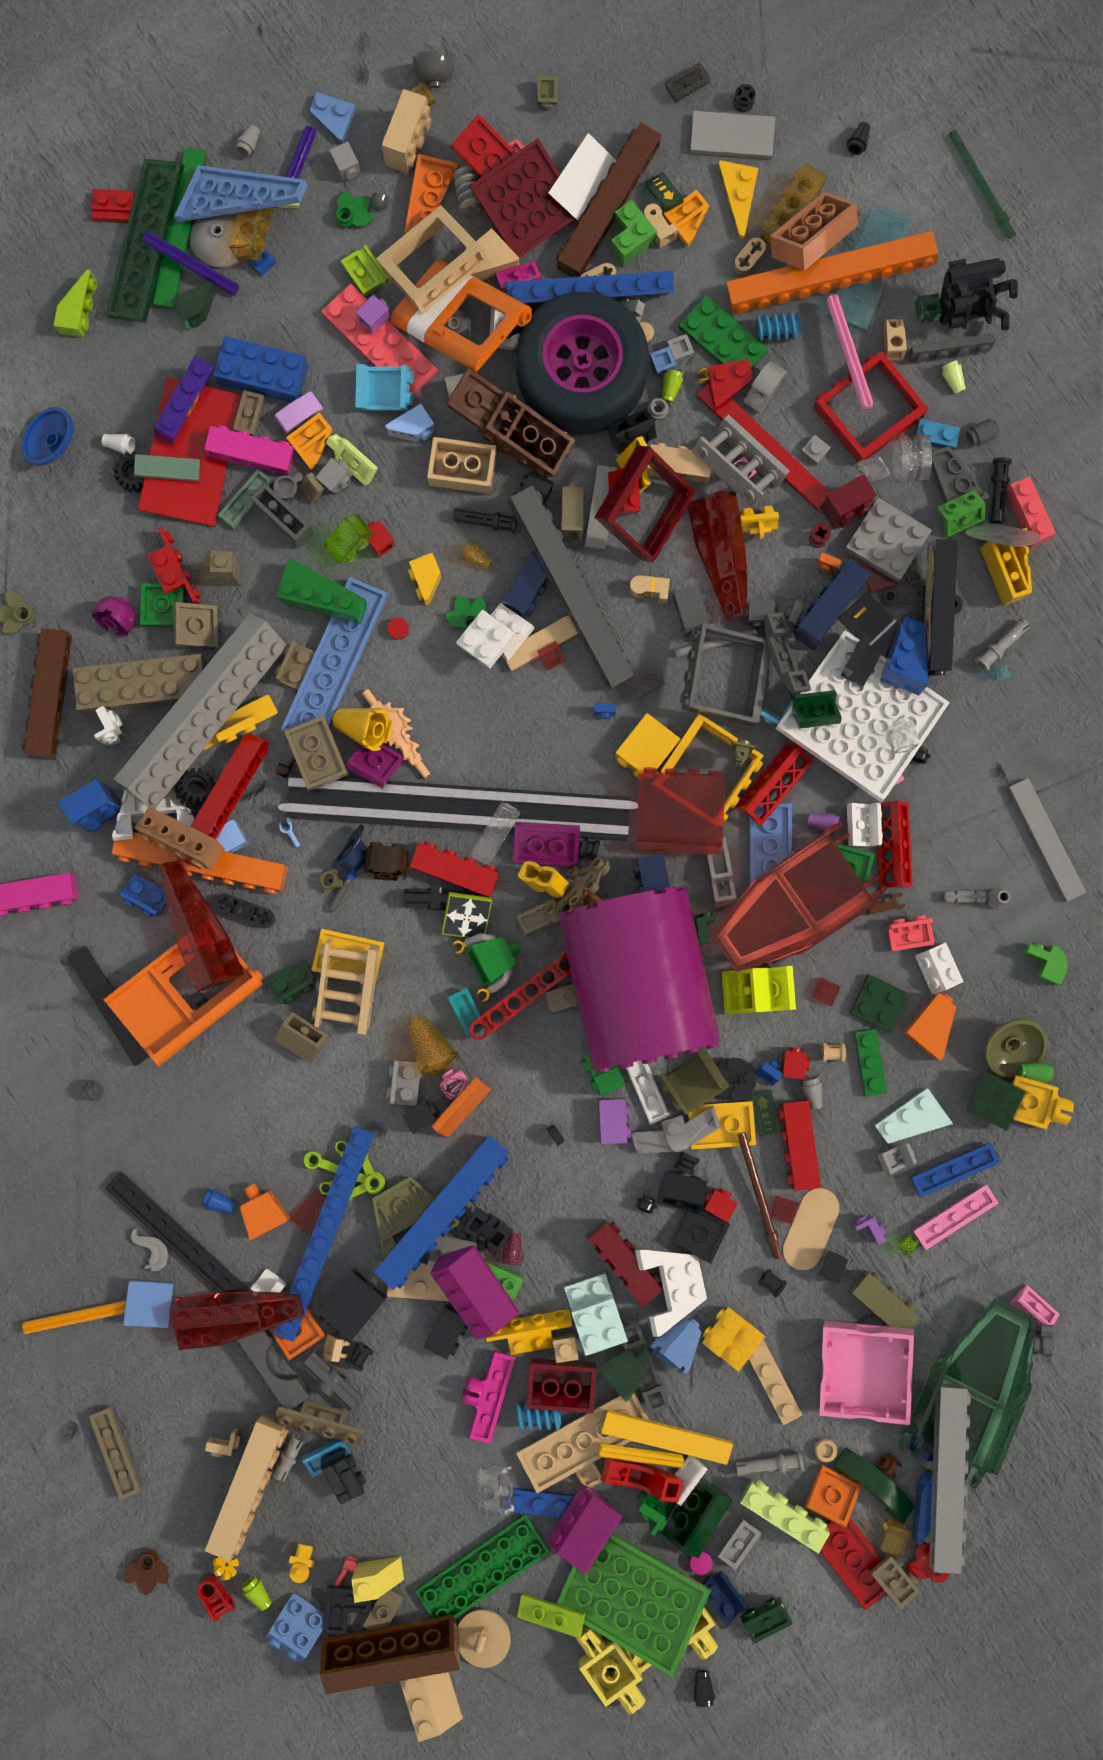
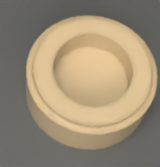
M821 1438L816 1442L814 1452L819 1460L830 1462L837 1455V1447L831 1439Z

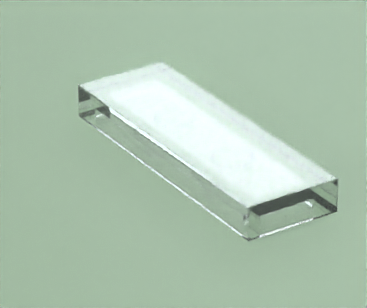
M502 801L470 856L490 865L521 811Z

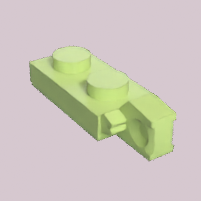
M337 434L329 436L326 444L334 450L335 459H342L350 466L348 470L363 485H368L378 467L345 438L342 439Z

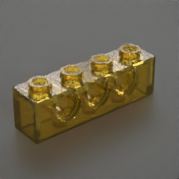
M808 163L804 165L802 170L798 168L792 179L794 181L791 186L787 185L782 193V201L780 203L776 202L772 208L771 218L769 220L766 218L761 225L760 230L762 234L760 238L765 243L771 246L770 235L783 226L779 225L778 221L788 222L816 199L825 184L827 175ZM799 188H804L806 191L802 192ZM788 205H794L796 208H790Z
M273 207L237 213L229 248L238 261L261 260L262 252L265 250L266 235L269 232L270 217L273 215Z

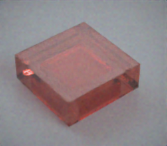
M556 641L537 651L547 671L566 661Z
M820 978L812 998L833 1006L841 986Z
M776 1196L771 1217L792 1224L798 1202Z

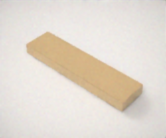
M567 615L526 638L510 660H504L511 672L572 639L578 633Z

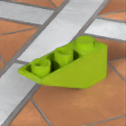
M90 270L84 272L57 305L53 326L59 334L84 338L85 331L89 328L88 314L92 310L93 291H96L97 281Z

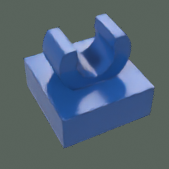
M262 245L246 258L247 263L261 277L276 264V260Z
M776 1058L770 1063L765 1061L758 1067L755 1074L773 1086L783 1075L778 1071L782 1063Z

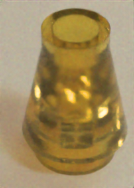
M469 541L460 553L464 557L463 560L485 570L492 561L476 542L472 543Z

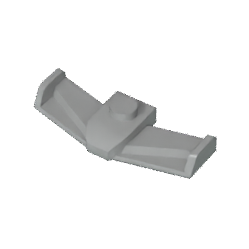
M711 1106L687 1123H685L681 1115L661 1122L664 1129L662 1131L632 1132L631 1136L638 1154L678 1153L689 1149L690 1146L721 1126L715 1108Z

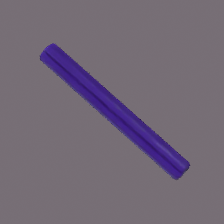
M146 231L144 233L142 241L232 296L237 293L239 289L237 283L152 232Z

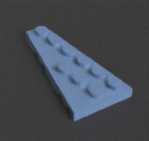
M198 165L174 217L177 222L296 204L301 202L308 185L304 179Z

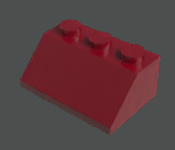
M530 1358L527 1409L593 1413L596 1363L581 1361L556 1363V1360Z

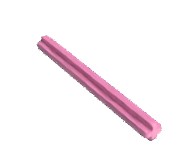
M836 294L827 297L826 302L861 408L866 410L873 406L869 388L839 298Z

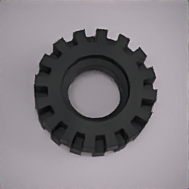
M133 451L131 455L129 452H126L125 457L120 455V461H115L116 467H113V471L115 472L114 477L124 490L130 493L132 491L139 493V490L143 488L144 478L139 477L131 480L126 476L127 469L135 465V454L137 453Z
M191 768L190 772L187 769L175 786L176 798L180 799L182 805L187 803V808L192 805L194 810H197L198 806L200 809L202 808L216 784V781H213L214 777L212 775L208 777L209 772L207 771L201 773L202 769L198 768L197 772L195 768ZM188 785H199L204 792L200 794L194 793L188 789Z

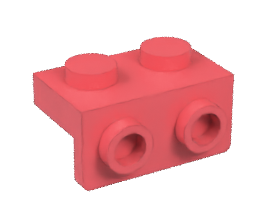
M926 915L913 917L912 922H905V919L892 920V925L886 926L890 951L934 945L931 927L933 918L926 919Z

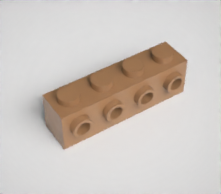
M150 806L135 826V829L141 834L139 837L149 844L152 841L157 843L156 846L165 852H168V850L173 851L174 856L183 861L185 859L190 860V863L198 869L204 867L211 871L225 850L216 839Z

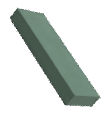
M135 454L134 477L199 482V459Z
M257 468L218 513V518L235 530L255 507L250 497L264 483L271 488L274 485V481Z

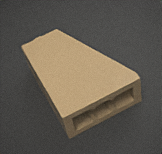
M491 228L476 241L481 246L488 260L470 275L481 281L495 277L496 272L519 266V257Z

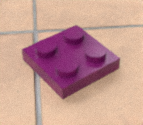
M383 744L378 751L368 750L361 745L347 762L346 768L383 789L401 766L405 757Z

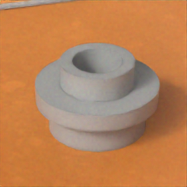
M656 398L649 403L648 412L653 419L660 420L667 416L669 407L665 400ZM660 407L662 411L656 412L654 409Z

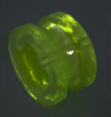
M908 1233L900 1242L898 1250H904V1254L908 1256L914 1251L919 1240L916 1238L912 1239V1235Z

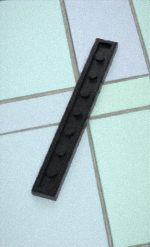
M120 1172L105 1188L232 1306L249 1290L246 1285L123 1172Z

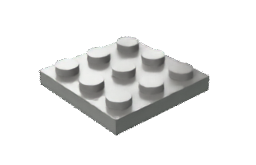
M878 498L846 546L845 551L899 583L932 530Z

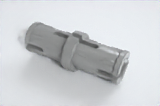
M292 1434L285 1451H282L280 1455V1462L273 1473L275 1479L281 1481L282 1478L283 1482L286 1481L292 1465L297 1462L298 1458L296 1457L305 1441L303 1437Z

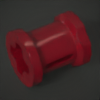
M825 524L815 525L809 536L810 544L816 548L823 547L830 538V528Z

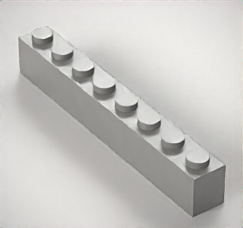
M936 1383L929 1566L936 1573L961 1574V1566L965 1565L962 1543L966 1541L963 1520H966L967 1517L964 1497H967L968 1489L967 1484L964 1482L965 1474L968 1473V1461L965 1460V1454L969 1450L966 1428L970 1426L967 1405L971 1403V1395L968 1389L961 1384Z

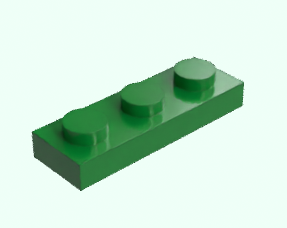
M877 1029L854 1032L864 1096L887 1094Z

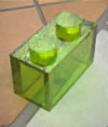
M359 514L344 518L323 545L337 564L346 561L350 563L357 558L359 550L369 544L368 540L373 535V532Z

